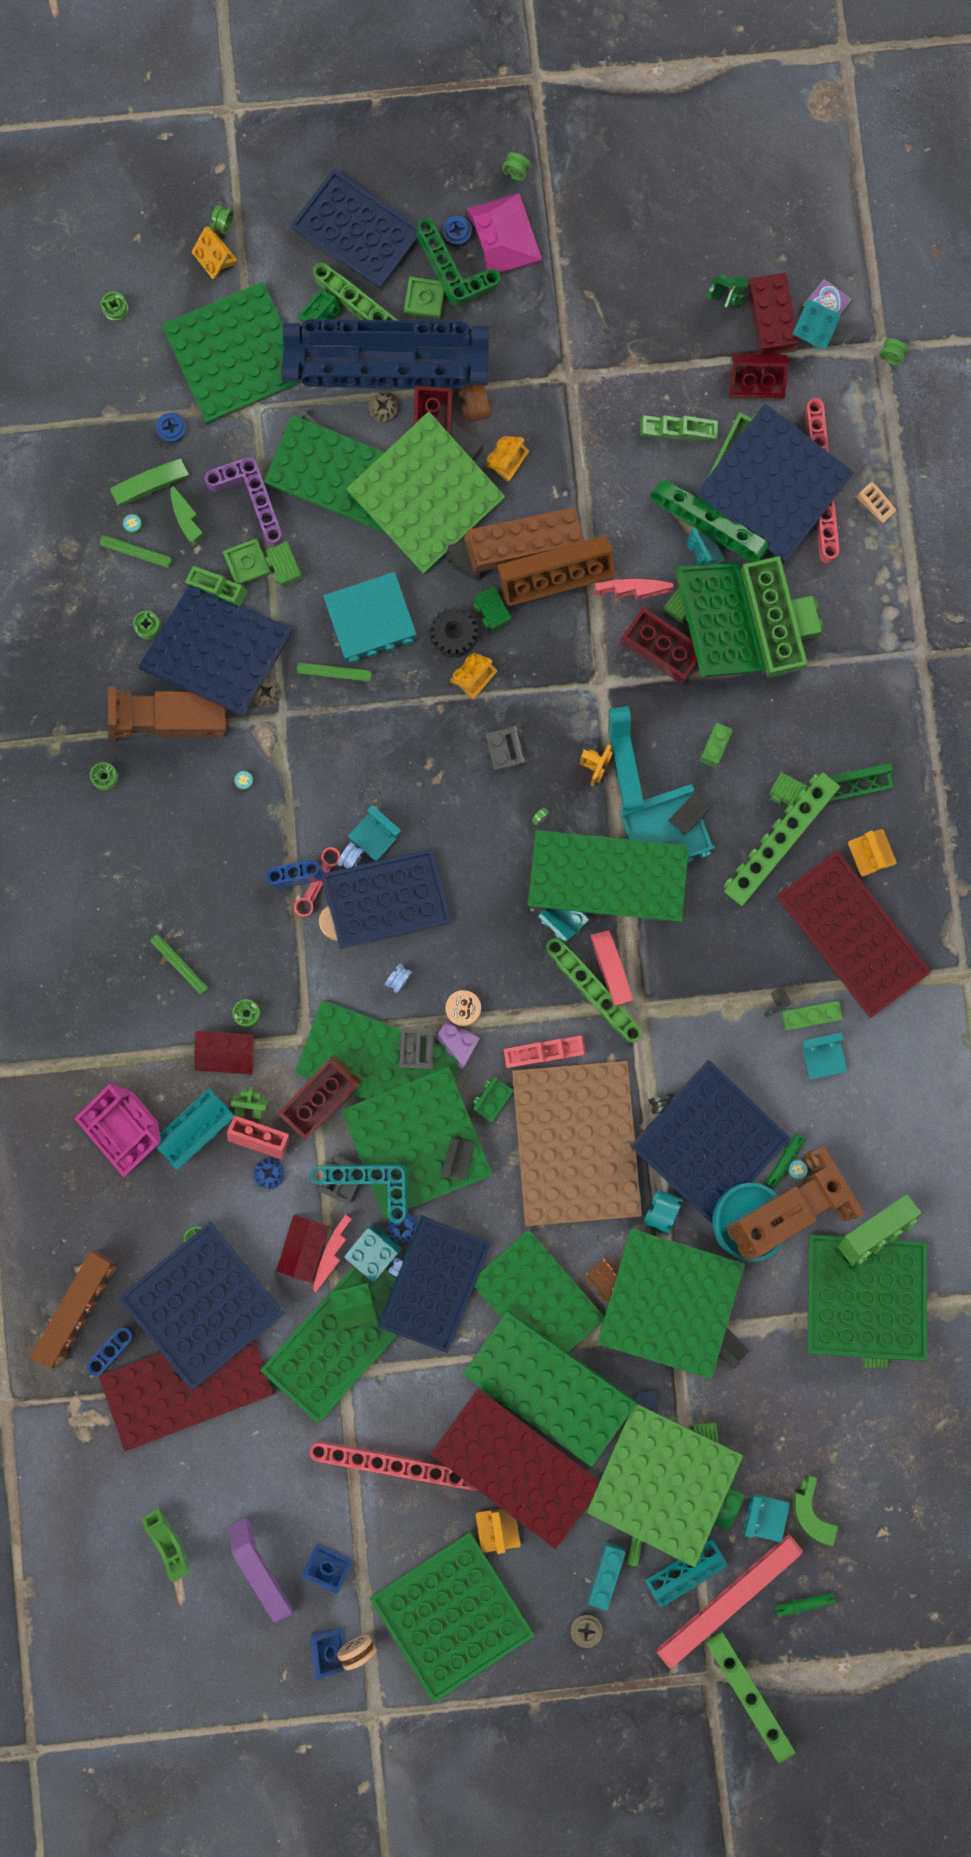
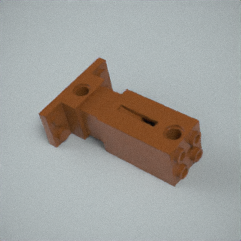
M108 687V742H116V738H131L132 733H154L155 738H223L225 732H228L229 716H225L227 708L191 692L155 691L154 696H131V691H116V687Z
M824 1145L804 1154L806 1164L809 1168L813 1169V1172L802 1179L803 1184L781 1191L726 1225L729 1229L730 1237L737 1242L738 1250L744 1258L748 1260L760 1257L817 1221L815 1216L819 1213L836 1209V1214L844 1222L857 1219L865 1214Z

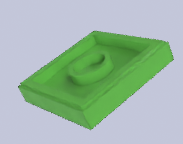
M409 276L404 314L440 319L445 293L440 282Z
M257 538L222 551L233 580L237 584L243 585L271 574Z

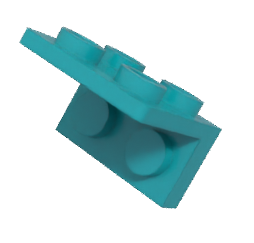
M809 299L792 334L813 344V348L818 351L826 350L841 314Z
M695 527L692 528L687 545L691 552L694 551L697 557L695 558L697 565L725 563V559L715 540L702 532L698 533Z
M372 805L367 810L368 815L348 837L374 861H378L402 833L397 826Z
M545 909L538 915L541 918V922L545 926L550 927L557 938L565 942L572 938L591 918L587 913Z
M842 1033L800 1042L810 1080L847 1071L840 1042L844 1040Z
M372 1223L347 1252L345 1259L374 1282L402 1248Z
M751 1493L742 1533L750 1538L757 1536L781 1542L790 1503Z

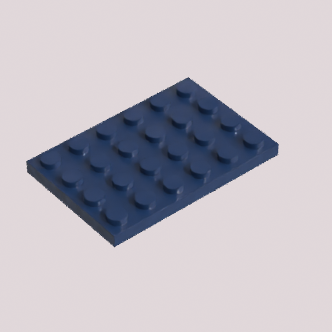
M334 169L290 225L293 231L380 290L418 240L416 224Z
M432 849L321 874L339 949L451 923Z
M422 1215L377 1327L448 1353L491 1242Z

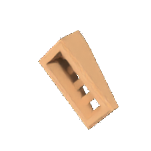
M870 482L857 496V499L882 524L897 511L873 482ZM869 492H871L872 495L870 497H867L866 495ZM876 497L878 500L872 503L871 501ZM882 503L883 505L877 509L876 506ZM887 508L888 511L882 515L881 512Z

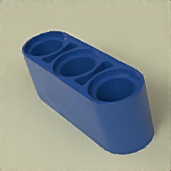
M308 860L270 868L266 873V880L275 888L282 889L320 881L321 874H324V869L316 861ZM316 867V872L310 874L311 870ZM298 871V875L292 878L293 873ZM280 875V878L274 882V878Z
M122 1327L115 1331L87 1363L89 1374L97 1376L104 1373L130 1345L135 1336L134 1331L130 1327ZM121 1331H126L129 1335L126 1342L120 1339ZM108 1346L114 1347V1356L107 1354L106 1349ZM94 1361L101 1363L102 1368L100 1371L94 1370Z

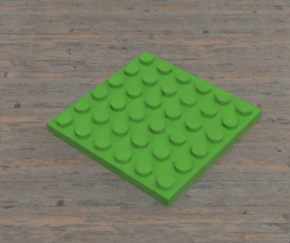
M430 412L425 414L346 488L349 494L422 574L448 551V545L459 541L466 534L467 530L475 526L505 497Z
M637 1403L627 1418L587 1513L695 1568L744 1455Z

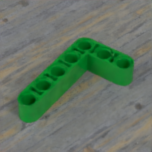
M429 218L419 220L416 236L452 305L462 306L497 289L500 273L495 269H488L463 280L433 221ZM421 228H427L429 231L425 232ZM430 244H435L437 248L430 247ZM438 260H443L446 264H440ZM450 276V277H452L454 280H453V281H449V280H447L446 277ZM488 278H491V279H493L495 282H494V283H490L487 279H488ZM471 286H477L478 290L472 289ZM454 293H460L462 297H457Z

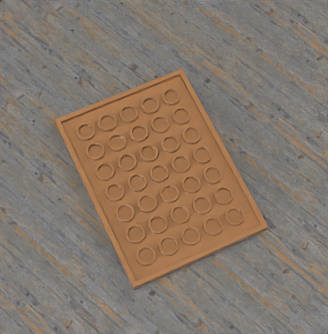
M628 1061L513 1070L512 1077L525 1226L642 1216L636 1152L630 1147L635 1137Z

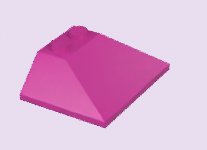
M520 193L467 209L472 226L476 229L484 252V262L487 270L495 269L501 274L542 261Z
M112 1083L108 1084L74 1118L123 1178L161 1143L158 1121L133 1092Z

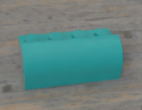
M208 1088L160 1133L161 1143L156 1148L178 1170L186 1165L195 1153L200 1152L209 1140L215 1138L217 1132L231 1122L232 1118L235 1117L234 1113Z

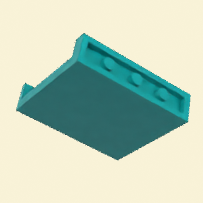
M395 572L323 595L346 663H356L365 656L374 657L383 650L387 652L392 651L401 644L404 646L410 645L417 639Z
M692 784L643 801L644 808L628 811L620 808L619 810L629 840L689 846L687 863L693 862V858L701 856V858L712 855L711 852L715 849V846H712L702 818L686 836L668 821L694 793Z

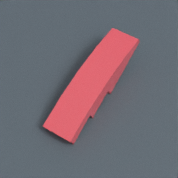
M623 579L596 583L594 591L596 596L614 592L616 599L634 594L635 600L639 601L671 593L674 586L673 583L657 580Z
M609 930L590 935L613 1005L617 1006L632 1002L633 997Z
M582 1035L503 1049L507 1068L586 1055Z
M345 1214L333 1232L324 1250L313 1286L315 1292L319 1290L341 1261L335 1254L347 1240L341 1235L352 1221V1218Z

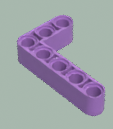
M244 458L209 470L205 474V482L208 489L212 492H218L246 483L267 544L270 547H274L283 543L279 524L259 468L253 458ZM248 466L254 467L252 471H245ZM235 472L236 475L234 477H228L229 473ZM213 478L219 479L215 484L210 483ZM254 483L260 484V486L256 489L251 488L252 484ZM260 500L266 501V503L262 506L257 505L258 501ZM266 517L272 518V521L269 523L263 522ZM272 534L279 535L275 540L269 539Z
M244 1517L229 1525L228 1532L233 1556L274 1624L293 1615L289 1601L257 1550L254 1531L248 1518Z

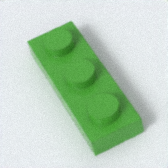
M839 1001L781 1012L785 1031L843 1020Z

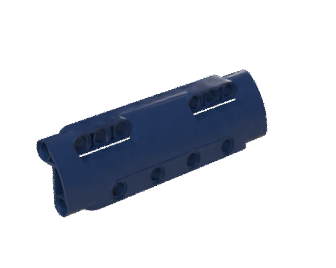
M309 319L302 326L300 323H283L282 382H302L308 387L414 389V386L464 389L467 385H488L489 326H472V328H469L467 323L461 321ZM305 345H333L355 347H309ZM417 347H462L467 349H438Z

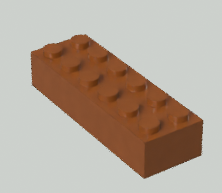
M575 507L469 529L464 537L474 573L495 569L497 565L585 541Z
M606 535L497 565L501 592L507 607L615 577L613 550Z
M92 1251L88 1254L29 1358L48 1369L58 1367L64 1363L67 1358V1354H65L69 1347L72 1348L77 1340L76 1333L86 1325L87 1319L85 1318L87 1314L93 1312L97 1305L95 1300L104 1293L107 1288L105 1284L109 1277L112 1278L117 1270V1267H115L117 1262L99 1251Z

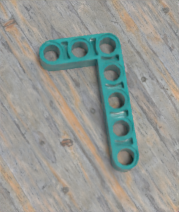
M629 706L610 708L608 717L609 739L624 811L644 808L630 738L631 716Z
M321 1164L311 1169L309 1173L310 1180L314 1184H387L389 1219L394 1223H400L408 1214L407 1169L402 1164ZM336 1169L343 1172L342 1179L335 1177L334 1172ZM355 1169L362 1171V1179H357L354 1176ZM393 1169H399L402 1172V1177L399 1179L395 1178L392 1173ZM316 1170H321L324 1173L323 1179H318L315 1176ZM373 1170H381L382 1178H375ZM393 1189H400L402 1197L396 1198L393 1195ZM395 1208L401 1209L403 1216L400 1218L396 1217L393 1214V1210Z

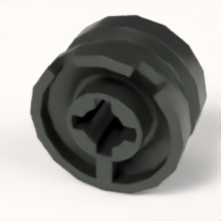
M674 1092L648 1099L649 1104L652 1105V1114L660 1113L675 1096Z

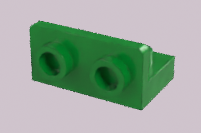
M321 289L297 317L303 323L309 319H334L341 312L342 307L335 296Z
M495 1077L493 1080L488 1079L483 1087L485 1092L482 1096L478 1095L472 1103L475 1106L473 1110L490 1122L494 1121L514 1091Z

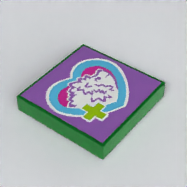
M825 278L821 280L807 298V300L810 299L841 314V316L853 301V298ZM807 300L801 306L802 309L804 308Z

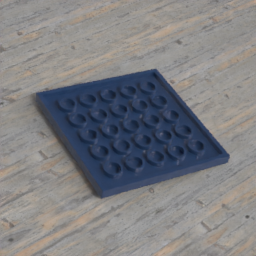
M764 403L695 495L732 522L741 524L764 539L769 545L767 551L775 557L780 556L781 561L785 563L854 472Z
M189 585L139 664V670L244 716L292 635L293 628L241 605L238 607L231 602L218 598L216 595Z
M707 1060L634 1140L630 1147L713 1225V1212L719 1198L735 1185L751 1183L791 1138L710 1060Z
M211 1221L118 1297L120 1302L191 1390H194L285 1314Z

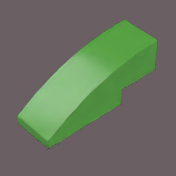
M173 486L170 490L176 518L186 539L194 548L205 539L203 533L195 524L199 521L198 516Z
M195 566L192 567L185 581L188 585L198 587L238 607L242 605L248 593L242 585Z

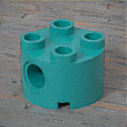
M657 1191L652 1201L654 1208L653 1210H648L644 1223L647 1224V1227L668 1236L683 1200L664 1191H661V1193Z

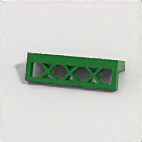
M891 763L828 776L839 786L846 783L852 787L848 794H843L837 790L836 793L839 796L833 795L828 802L893 789L894 786L890 774L893 771ZM886 775L888 785L881 787L875 783L879 776ZM860 780L870 783L867 790L857 787ZM815 788L817 798L819 799L822 795L821 790Z

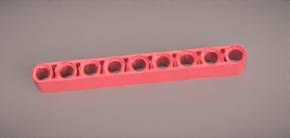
M812 398L807 403L804 411L806 434L813 441L820 443L822 448L829 452L824 404L820 399ZM810 407H815L818 411L813 412ZM812 425H818L820 429L815 430ZM834 500L823 513L827 514L830 519L825 520L821 516L816 522L820 560L825 564L833 563L839 554ZM823 532H829L832 537H825ZM825 550H831L834 556H828Z
M324 1441L315 1442L310 1449L311 1458L317 1462L477 1491V1489L462 1478L459 1481H452L450 1474L453 1471L442 1463ZM321 1446L324 1449V1455L317 1456L314 1453V1448ZM341 1450L344 1453V1458L337 1460L333 1452ZM356 1453L361 1454L364 1461L362 1463H355L353 1455ZM375 1457L381 1458L383 1465L380 1467L374 1466L372 1459ZM394 1461H400L403 1467L401 1470L396 1471L392 1468L391 1464ZM418 1464L421 1466L422 1472L414 1474L411 1471V1467ZM438 1468L442 1474L440 1477L434 1478L431 1476L430 1471Z
M791 1535L785 1536L781 1542L772 1547L656 1650V1653L668 1668H672L794 1562L803 1553L802 1548Z

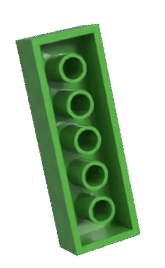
M780 556L743 564L741 572L766 667L767 678L804 670L807 666V660Z

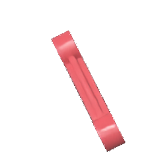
M329 847L322 852L321 859L323 862L321 867L324 869V874L329 873L332 868L338 866V860L334 864H328L324 859L326 853L333 851L337 853L339 860L341 855L336 848ZM322 880L312 882L304 897L295 902L294 910L299 917L308 918L313 914V903L323 886ZM302 901H307L311 905V911L307 914H300L298 912V904Z

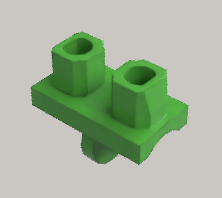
M249 1086L248 1091H241V1096L234 1095L233 1100H231V1106L235 1116H245L247 1108L253 1109L252 1118L262 1119L269 1099H261V1093L254 1092V1086Z

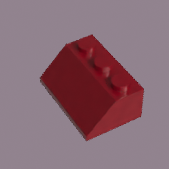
M731 353L729 397L785 399L789 368L787 354Z
M414 386L413 426L425 414L430 412L451 435L452 388Z
M196 1031L194 1043L195 1071L253 1075L256 1036Z
M293 1215L276 1272L305 1282L314 1283L331 1226Z

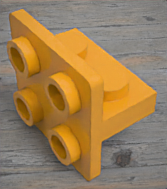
M209 226L205 227L192 250V254L210 277L216 279L221 269L234 266L237 259L216 232L213 233Z
M511 436L500 438L494 451L488 455L484 467L494 469L504 480L510 481L529 453V450L523 445L524 439Z
M473 653L466 658L461 668L453 673L450 681L458 685L470 698L474 699L497 673V670L491 664L493 661L490 658Z
M609 744L602 757L599 756L598 752L591 749L589 751L584 749L579 764L595 771L590 784L593 787L596 782L600 783L605 771L603 766H608L613 752L610 751L611 745Z
M883 829L875 832L872 830L848 842L861 877L897 863Z
M502 1508L476 1512L480 1546L483 1553L497 1551V1554L505 1553V1549L520 1547L518 1525L515 1518Z

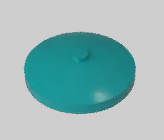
M758 1183L735 1185L719 1198L713 1212V1231L716 1240L728 1255L737 1260L745 1262L765 1260L774 1255L784 1243H780L760 1257L747 1260L740 1254L737 1242L728 1233L729 1229L726 1225L776 1195L767 1186Z

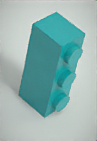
M605 1542L587 1598L588 1605L605 1611L608 1610L626 1553L624 1548Z

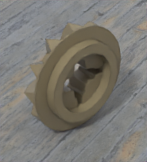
M379 392L377 395L372 396L369 402V413L377 421H389L397 414L398 403L394 396L387 392ZM379 403H382V404L387 403V404H386V407H387L388 411L385 410L384 408H382L381 410H379V408H380Z
M265 678L253 701L260 707L270 708L280 701L282 692L276 681L272 678ZM261 687L265 688L266 690L271 689L269 691L271 699L269 698V696L267 697L266 695L261 696L263 694Z
M589 1614L580 1615L573 1621L571 1636L578 1646L590 1648L601 1640L603 1633L602 1625L596 1617ZM588 1623L589 1629L595 1632L588 1633L585 1639L584 1632L580 1630L584 1629Z

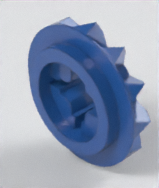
M453 216L446 220L443 225V236L447 242L449 241L453 245H462L464 242H468L472 235L471 224L464 217ZM455 225L458 228V230H462L460 231V236H458L456 233H453L455 231Z
M166 413L158 419L156 431L161 439L167 442H176L186 432V424L179 414ZM169 422L176 426L173 434L170 430H166L169 428Z
M274 1158L262 1159L256 1164L253 1172L257 1184L265 1189L276 1188L282 1183L285 1176L283 1165ZM274 1166L272 1173L274 1174L276 1179L274 1177H268L264 1181L266 1173L262 1170V1168L269 1170Z
M403 1212L397 1213L395 1216L400 1218L403 1216ZM407 1214L405 1226L411 1228V1230H405L402 1236H400V1230L394 1227V1225H401L402 1222L394 1223L389 1219L387 1233L390 1238L397 1243L410 1242L418 1226L416 1219L411 1214Z

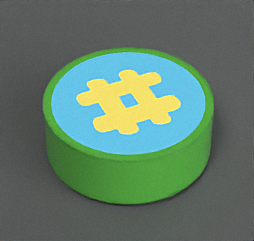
M129 514L123 519V527L126 532L136 534L142 529V521L136 514Z
M240 771L235 775L234 783L238 789L245 791L253 786L254 779L248 771Z
M542 808L535 814L532 822L536 826L541 825L547 819L550 812L546 808Z
M801 1160L792 1161L788 1167V1174L793 1179H803L808 1173L806 1163Z

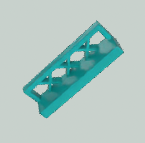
M713 1539L706 1542L695 1568H688L687 1563L677 1560L646 1579L645 1582L656 1602L662 1608L727 1568L728 1564ZM713 1547L716 1554L710 1558L704 1557L705 1551ZM675 1569L681 1570L679 1577L676 1579L670 1578L672 1571ZM658 1580L664 1581L663 1586L655 1591L652 1584Z

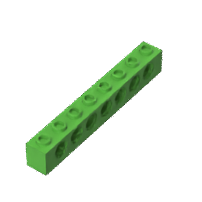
M821 772L819 775L817 773L813 775L809 780L811 785L807 790L803 788L796 796L799 798L795 804L791 803L786 808L784 818L776 820L772 825L774 830L770 835L766 833L760 840L761 846L758 849L754 848L749 853L748 857L750 859L747 863L744 864L742 862L736 869L737 875L733 879L730 877L723 885L725 887L723 892L740 906L744 905L841 787L825 773ZM814 788H819L822 792L819 799H815L812 796ZM802 803L809 805V811L806 814L801 813L799 809ZM791 817L797 821V826L794 829L789 828L787 825V821ZM779 832L785 836V840L781 844L775 841V835ZM767 847L773 851L772 856L768 859L763 856V850ZM754 862L760 864L761 868L758 873H753L750 870V866ZM742 877L748 880V885L745 888H740L738 885V880Z

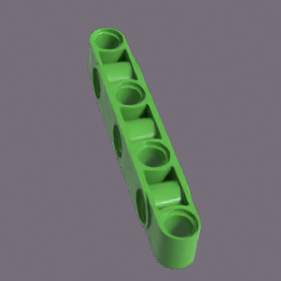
M318 263L314 266L313 275L315 283L327 293L335 296L339 304L359 320H375L376 318L397 320L328 265ZM320 273H325V274H326V275L323 276V277L318 276V274H320ZM349 295L354 296L353 299H347L346 297Z
M551 939L547 944L546 951L560 970L616 1032L629 1043L637 1042L641 1038L642 1031L621 1005H613L609 991L560 939ZM557 943L560 946V951L557 953L552 952L550 945ZM577 972H583L586 975V979L578 981L575 975ZM602 1001H610L612 1004L611 1009L604 1010L601 1006ZM635 1029L638 1034L637 1038L630 1039L627 1035L628 1030Z
M721 1631L705 1641L778 1764L795 1755L796 1752L724 1633ZM727 1658L734 1659L731 1666L724 1665V1661ZM749 1693L755 1694L754 1700L746 1701V1696ZM770 1729L777 1730L776 1735L773 1737L767 1736Z

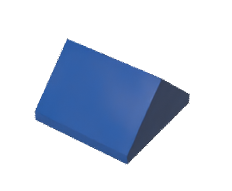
M316 1544L302 1578L338 1594L352 1560Z
M343 1628L312 1632L310 1640L315 1679L319 1680L344 1671L345 1669L337 1656L339 1649L345 1645Z

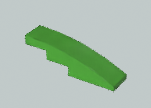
M643 415L641 417L640 436L678 440H717L718 421L690 416L677 418L663 415L661 418Z
M178 459L134 476L110 488V492L117 506L149 497L155 491L170 487L171 483L187 479L189 474L182 460Z

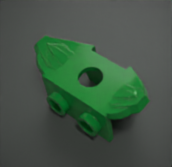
M722 274L714 277L711 280V288L707 291L708 299L719 300L726 286L730 289V293L725 307L740 308L746 299V278L743 276L727 278V276Z

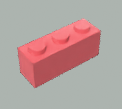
M238 1116L232 1119L227 1131L229 1142L281 1160L289 1145V1134Z

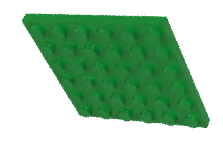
M263 281L162 324L163 330L206 424L302 384V382H282L283 323Z
M449 1066L341 1110L362 1164H402L407 1169L408 1209L493 1175ZM452 1136L474 1142L465 1180L441 1176ZM374 1169V1177L382 1178L381 1170ZM393 1169V1176L398 1179L401 1178L402 1172L399 1169ZM371 1184L385 1219L388 1217L387 1184ZM397 1188L393 1189V1195L396 1198H401L402 1191ZM399 1208L393 1210L394 1215L402 1212Z
M630 1229L597 1344L712 1379L745 1263Z
M809 1235L807 1354L926 1362L927 1242L896 1240L890 1244L888 1241L884 1249L879 1253H872L863 1264L859 1265L856 1263L852 1266L838 1248L844 1237Z
M471 1531L369 1598L433 1703L535 1636Z

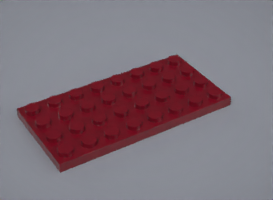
M838 851L834 852L776 896L869 1019L931 973L923 960Z
M255 1339L194 1390L189 1388L162 1353L99 1376L124 1451L131 1450L274 1395L269 1378L260 1371L264 1364Z
M478 1388L430 1452L433 1457L555 1550L590 1503L600 1483L595 1477Z

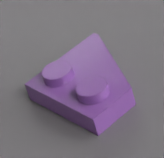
M448 1020L445 1021L436 1037L446 1047V1051L450 1056L453 1055L456 1058L461 1069L464 1068L480 1039Z

